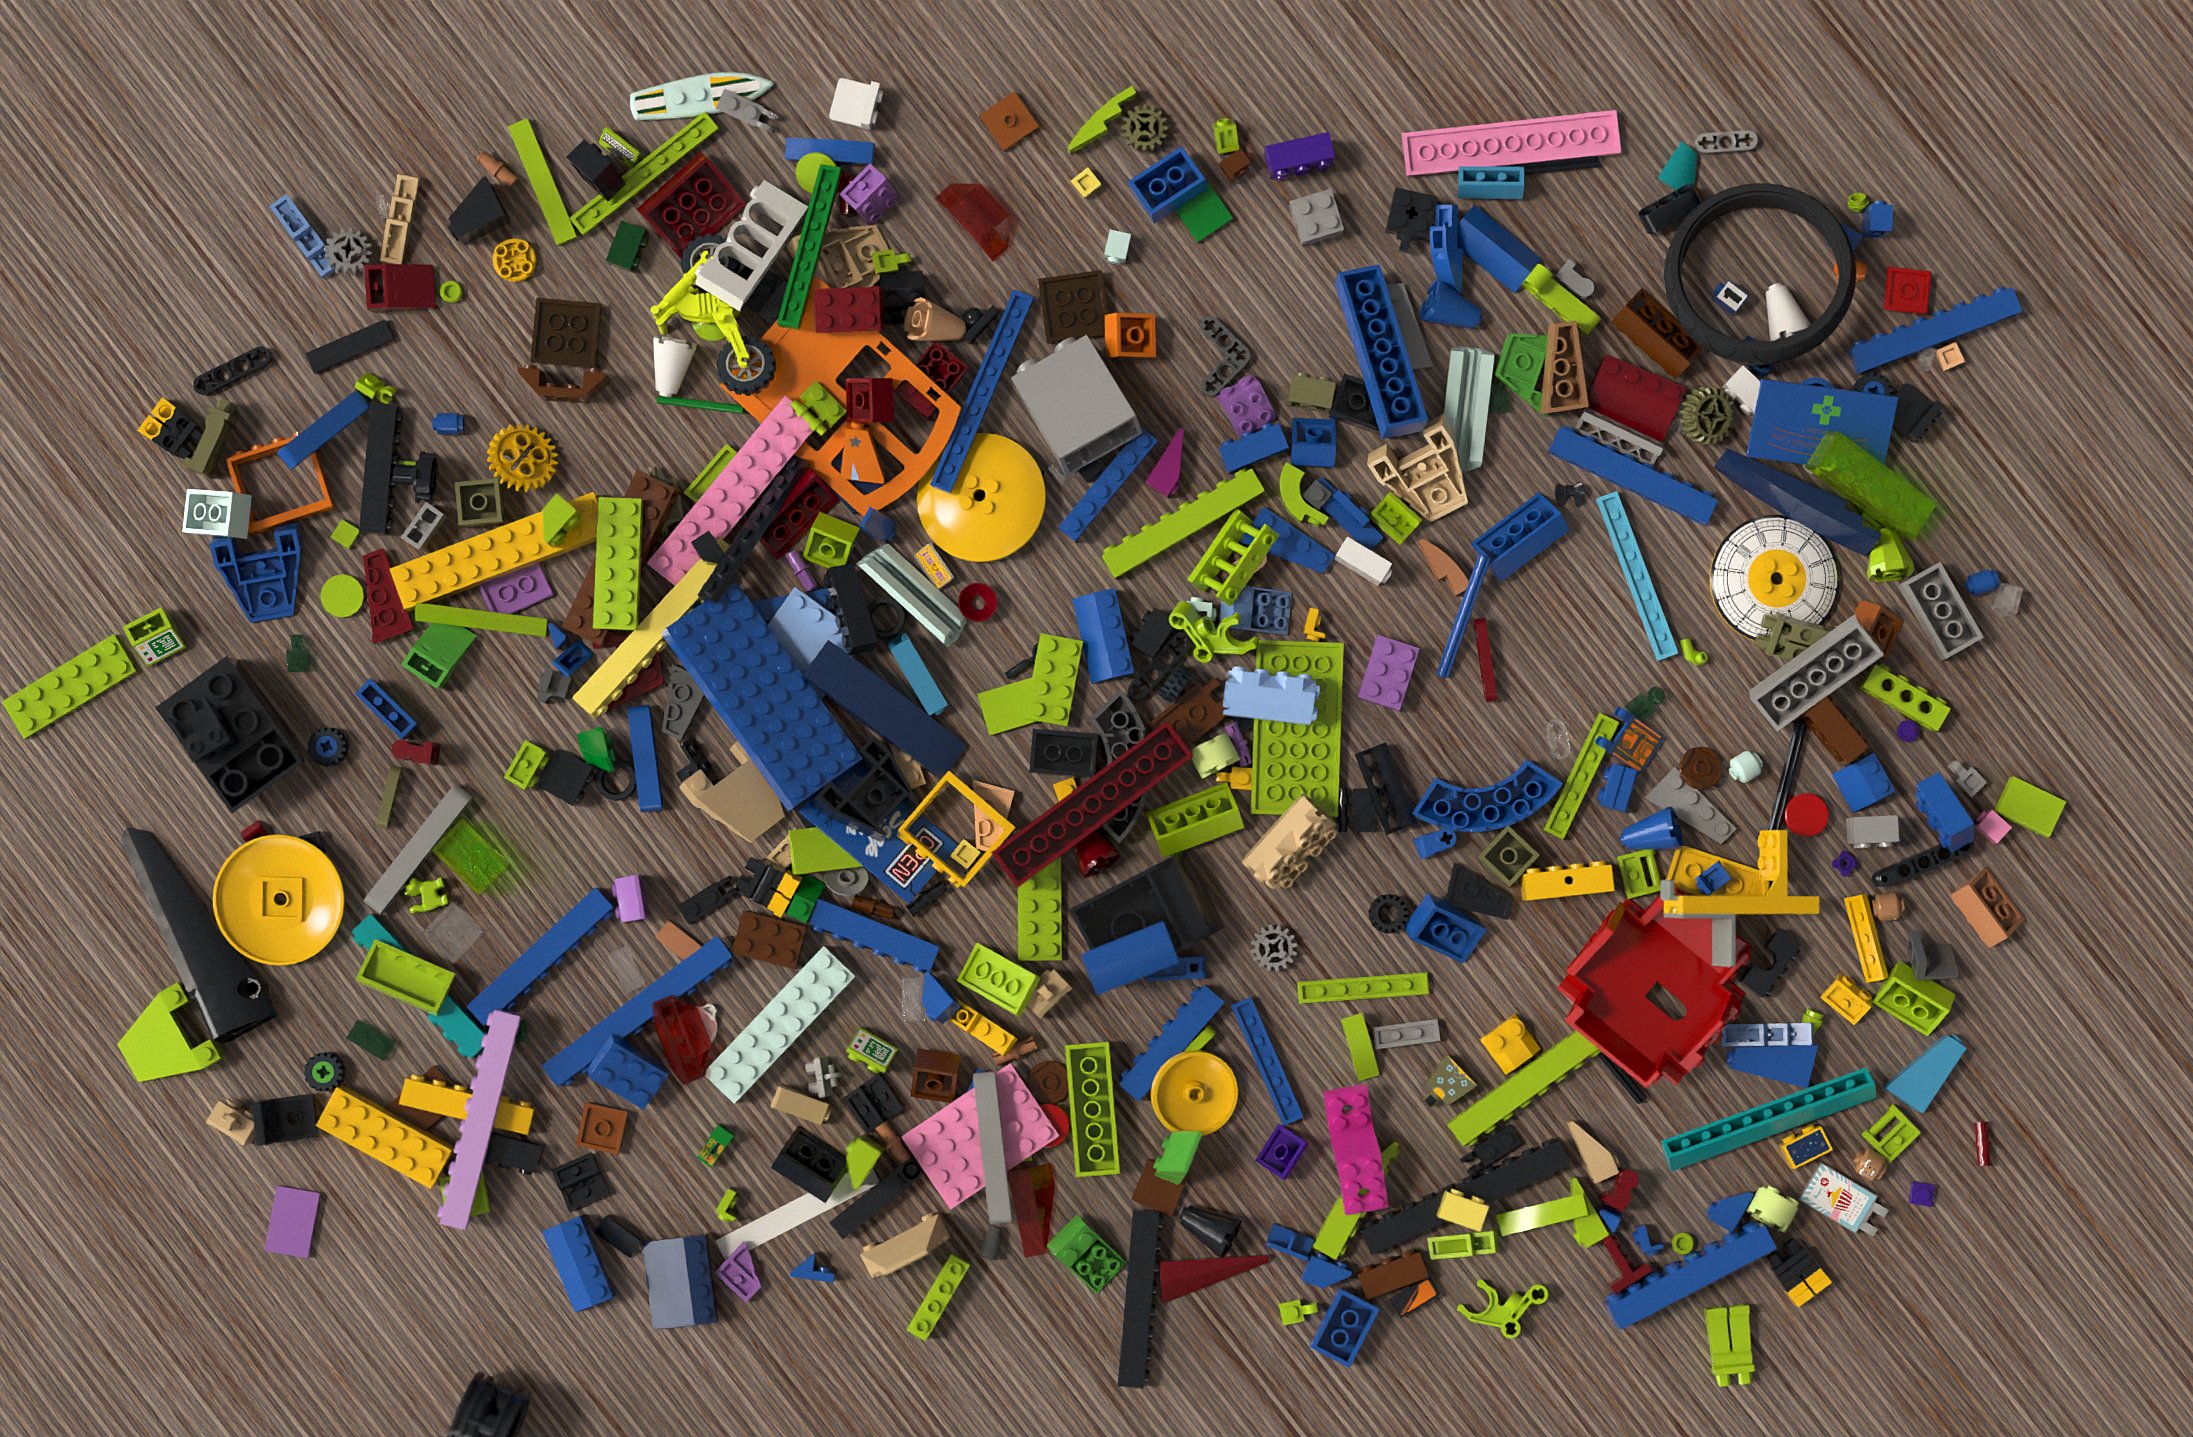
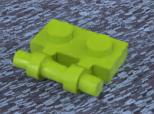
M817 381L801 394L800 398L805 402L803 405L797 399L791 403V406L796 410L795 414L799 417L802 416L810 424L809 427L813 431L816 430L821 436L827 431L822 425L824 422L831 428L847 412ZM811 408L819 417L815 418L808 410Z

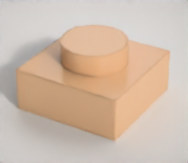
M1956 342L1935 351L1943 371L1965 362Z

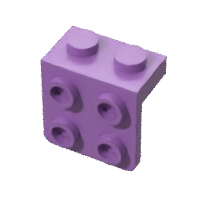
M1253 375L1241 378L1235 385L1226 387L1219 394L1215 395L1240 438H1242V434L1252 430L1254 432L1276 418V414L1261 384Z

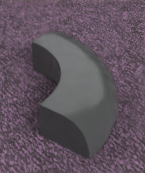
M1121 689L1088 720L1103 743L1107 765L1147 736L1144 724L1137 710ZM1148 791L1101 826L1118 843L1124 839L1136 823L1144 807Z

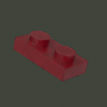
M844 170L842 171L838 186L840 213L847 217L857 216V211L840 196V193L855 179L853 173Z

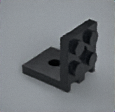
M314 1093L251 1103L256 1146L319 1137V1130L316 1126L317 1114ZM291 1112L299 1114L300 1120L297 1124L290 1123L288 1117Z

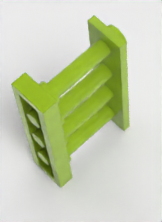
M1235 509L1187 579L1204 593L1208 587L1217 590L1216 597L1229 607L1233 605L1279 537V534L1266 524L1263 525L1261 530L1251 526L1253 521L1238 509ZM1245 533L1255 537L1248 548L1239 544ZM1233 551L1243 555L1236 566L1227 562ZM1220 569L1231 573L1224 584L1214 579Z

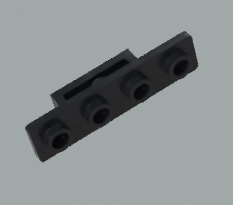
M694 738L680 744L681 749L690 764L676 773L681 783L700 769L714 786L721 781Z

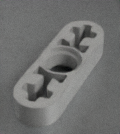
M1750 130L1703 133L1695 139L1694 149L1702 155L1748 152L1756 146L1758 139L1756 134ZM1735 136H1738L1737 141L1743 140L1745 136H1748V139L1752 140L1753 142H1751L1749 146H1746V143L1744 142L1738 143V148H1736ZM1714 137L1716 138V149H1714V145H1708L1706 149H1703L1701 145L1699 146L1702 139L1709 143L1714 141ZM1728 137L1732 143L1731 147L1723 148L1720 145V139Z

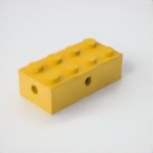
M1605 861L1591 862L1589 863L1590 867L1585 868L1583 863L1568 865L1567 870H1562V866L1546 867V872H1540V868L1527 869L1525 874L1520 876L1522 901L1614 891L1612 866L1605 865Z

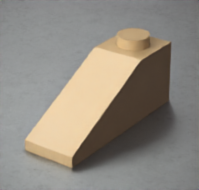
M1571 1120L1567 1121V1125L1592 1182L1598 1183L1618 1174L1617 1168L1620 1167L1616 1155L1612 1156L1608 1150Z

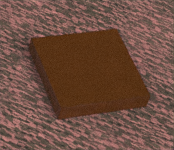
M1148 1159L1131 1200L1172 1217L1188 1175H1185L1180 1184L1176 1185L1154 1176L1157 1170L1153 1168L1155 1162Z

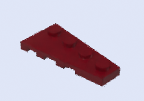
M382 548L363 555L373 645L415 630L409 612L404 609L390 572L392 567L385 549Z

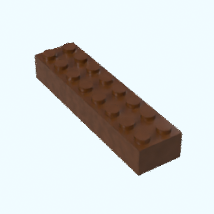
M636 470L623 498L643 499L641 575L681 490L643 471ZM595 556L562 627L600 646H606L615 629L593 628Z

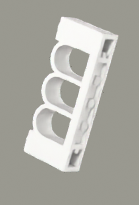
M763 180L760 186L756 185L750 193L752 200L746 205L741 221L731 226L726 242L720 244L715 249L713 258H709L705 265L701 263L695 272L697 275L696 285L739 311L800 225L808 209V206ZM752 213H762L784 226L778 236H775L753 222L749 215ZM745 234L769 249L764 257L760 258L735 241L734 236ZM723 256H730L754 271L746 281L725 268L718 259Z

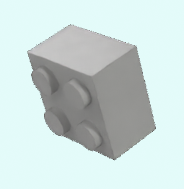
M1332 189L1290 201L1289 208L1301 247L1343 234L1344 227Z
M1898 815L1846 818L1847 844H1853L1854 848H1869L1871 843H1875V847L1893 846V842H1899Z

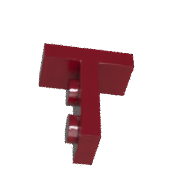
M1608 1235L1601 1240L1622 1276L1608 1284L1613 1293L1616 1294L1652 1271L1646 1262L1631 1270L1630 1267L1633 1264L1626 1254L1622 1256L1618 1249L1621 1245L1615 1236L1611 1237Z

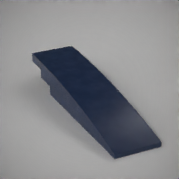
M1726 448L1714 466L1721 474L1767 505L1854 552L1866 556L1879 541L1881 533L1861 525L1864 517L1844 509L1846 500Z
M830 640L826 642L802 675L820 688L821 692L834 700L836 705L906 754L939 780L950 770L967 746L923 710Z

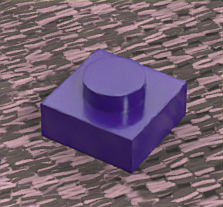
M1912 1181L1908 1203L1932 1207L1935 1185Z

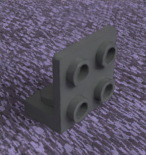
M1918 930L1909 931L1907 952L1915 980L1959 977L1951 944L1925 945L1924 939L1920 938Z

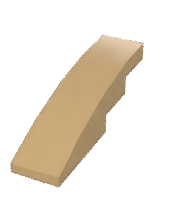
M402 173L397 174L395 193L392 196L389 218L386 221L380 261L403 264L421 177Z

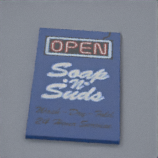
M858 762L831 782L847 796L868 774L869 770ZM823 788L814 793L807 803L800 808L799 813L908 904L912 902L913 898L937 872L932 866L933 860L928 856L926 859L922 858L915 852L917 847L912 842L907 845L899 838L901 833L898 829L915 809L913 807L910 809L901 801L879 825L887 835L881 841H877L828 818L812 803V800ZM922 815L908 829L912 835L944 862L958 846Z

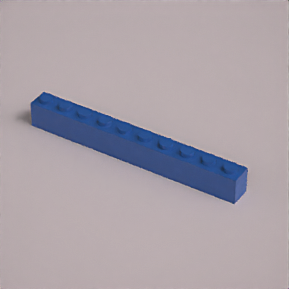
M717 935L543 1064L542 1068L556 1087L561 1085L564 1087L568 1086L575 1080L573 1076L578 1072H581V1074L587 1072L588 1066L611 1033L627 1042L626 1037L632 1032L634 1035L641 1032L645 1028L643 1024L648 1020L654 1022L663 1015L661 1011L667 1006L669 1009L673 1008L680 1002L678 998L683 994L689 996L698 989L696 985L702 980L704 983L708 982L715 976L713 972L718 968L724 970L733 963L731 959L735 955L722 937Z

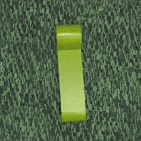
M1537 264L1523 281L1522 286L1565 322L1576 321L1578 332L1587 337L1600 322V317L1552 279L1553 275L1547 268Z

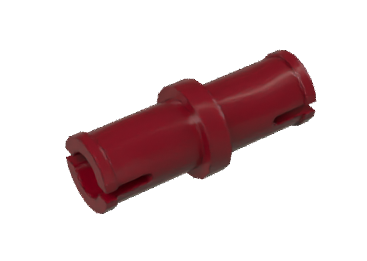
M1974 1122L1976 1139L1974 1147H1976L1977 1166H1991L1990 1146H1992V1143L1989 1141L1988 1122Z

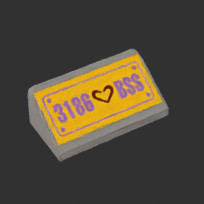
M931 542L913 555L931 583L938 590L955 579Z

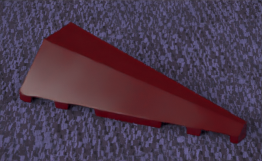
M1269 1254L1225 1256L1224 1258L1205 1257L1200 1259L1160 1260L1162 1303L1268 1263Z

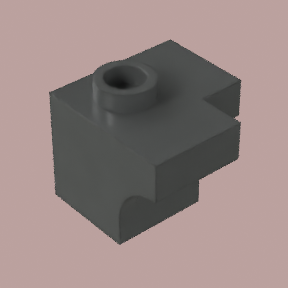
M545 669L538 682L539 693L537 701L548 704L554 697L568 699L574 678Z

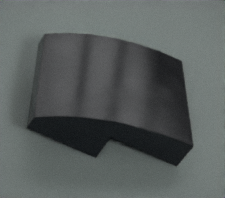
M882 1072L876 1074L842 1098L867 1134L905 1108V1105Z
M592 1152L552 1169L556 1184L562 1193L569 1212L610 1195Z

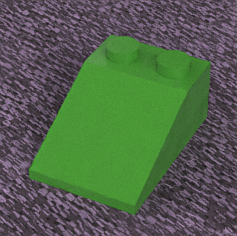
M1173 1131L1170 1137L1165 1136L1161 1146L1165 1150L1162 1157L1157 1156L1153 1168L1157 1170L1154 1176L1179 1185L1189 1169L1202 1132Z

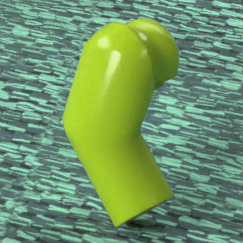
M1690 638L1680 641L1684 658L1695 665H1703L1707 662V654L1693 649Z

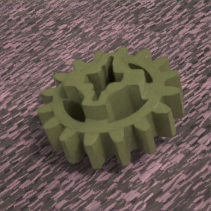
M1146 104L1143 105L1142 110L1135 106V112L1133 113L1129 110L1127 113L1129 118H1123V122L1126 125L1121 126V130L1126 131V133L1122 137L1123 139L1129 138L1127 145L1134 144L1135 151L1139 147H1142L1143 153L1146 152L1147 147L1154 151L1155 144L1159 147L1162 145L1160 139L1166 140V135L1163 132L1168 131V127L1163 126V124L1167 122V119L1160 118L1162 111L1154 112L1155 106H1152L1150 110L1147 109ZM1140 115H1149V117L1141 118ZM1131 123L1136 127L1133 134L1130 131ZM1156 123L1159 125L1158 134L1153 130ZM1141 125L1144 127L1148 125L1149 132L1145 130L1141 132ZM1148 139L1149 142H1141L1139 140Z

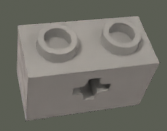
M425 502L401 538L423 552L445 522L447 516Z

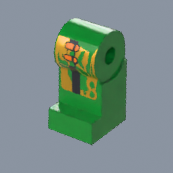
M718 1124L698 1154L697 1159L711 1168L732 1141L735 1134Z

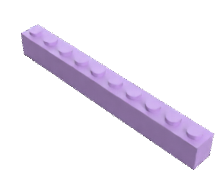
M498 1008L494 1010V1013H489L487 1025L490 1026L488 1034L483 1036L481 1044L482 1047H485L483 1056H478L476 1068H479L477 1077L473 1076L470 1089L474 1090L472 1098L467 1099L465 1111H468L466 1120L462 1119L459 1132H463L461 1141L457 1140L454 1149V1153L457 1154L456 1161L451 1162L448 1174L452 1175L450 1184L446 1183L443 1192V1196H446L445 1204H441L437 1217L441 1218L440 1224L463 1230L468 1228L522 1018L521 1014Z

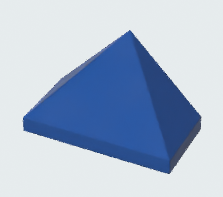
M578 640L553 660L552 664L566 677H569L590 660L594 654Z

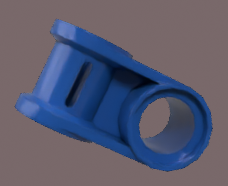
M1442 829L1417 837L1413 841L1421 860L1452 847L1456 843L1457 838L1451 829ZM1444 832L1452 836L1448 845L1440 840Z

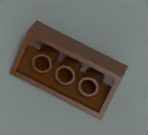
M1643 288L1636 293L1611 321L1620 332H1623L1631 339L1634 345L1640 347L1651 360L1659 364L1675 380L1703 349L1684 331L1677 319Z

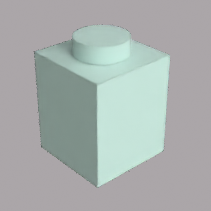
M1110 229L1104 258L1108 259L1107 262L1120 265V262L1125 263L1131 234Z

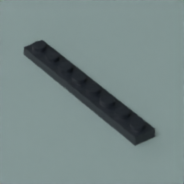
M792 456L785 464L754 512L750 515L748 521L739 531L731 546L714 568L708 580L703 584L697 594L702 600L714 604L718 602L810 466L806 459Z

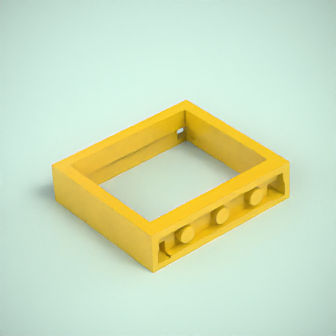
M948 771L898 831L901 833L899 838L907 845L912 842L917 847L915 852L922 858L926 859L928 856L934 861L932 866L941 874L943 871L947 872L951 876L948 879L957 888L960 885L965 888L992 856L991 852L1007 839L1015 827ZM948 783L1004 829V832L964 878L908 831Z

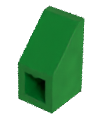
M602 726L577 734L580 750L587 764L610 772L615 771L613 762L616 761L614 750L610 749V746H613L612 739L609 733L605 734Z

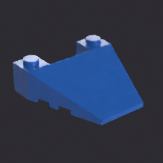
M299 522L276 527L274 536L277 548L239 554L236 538L213 537L209 544L215 567L224 577L225 583L234 593L238 604L250 623L294 615L303 550V539Z

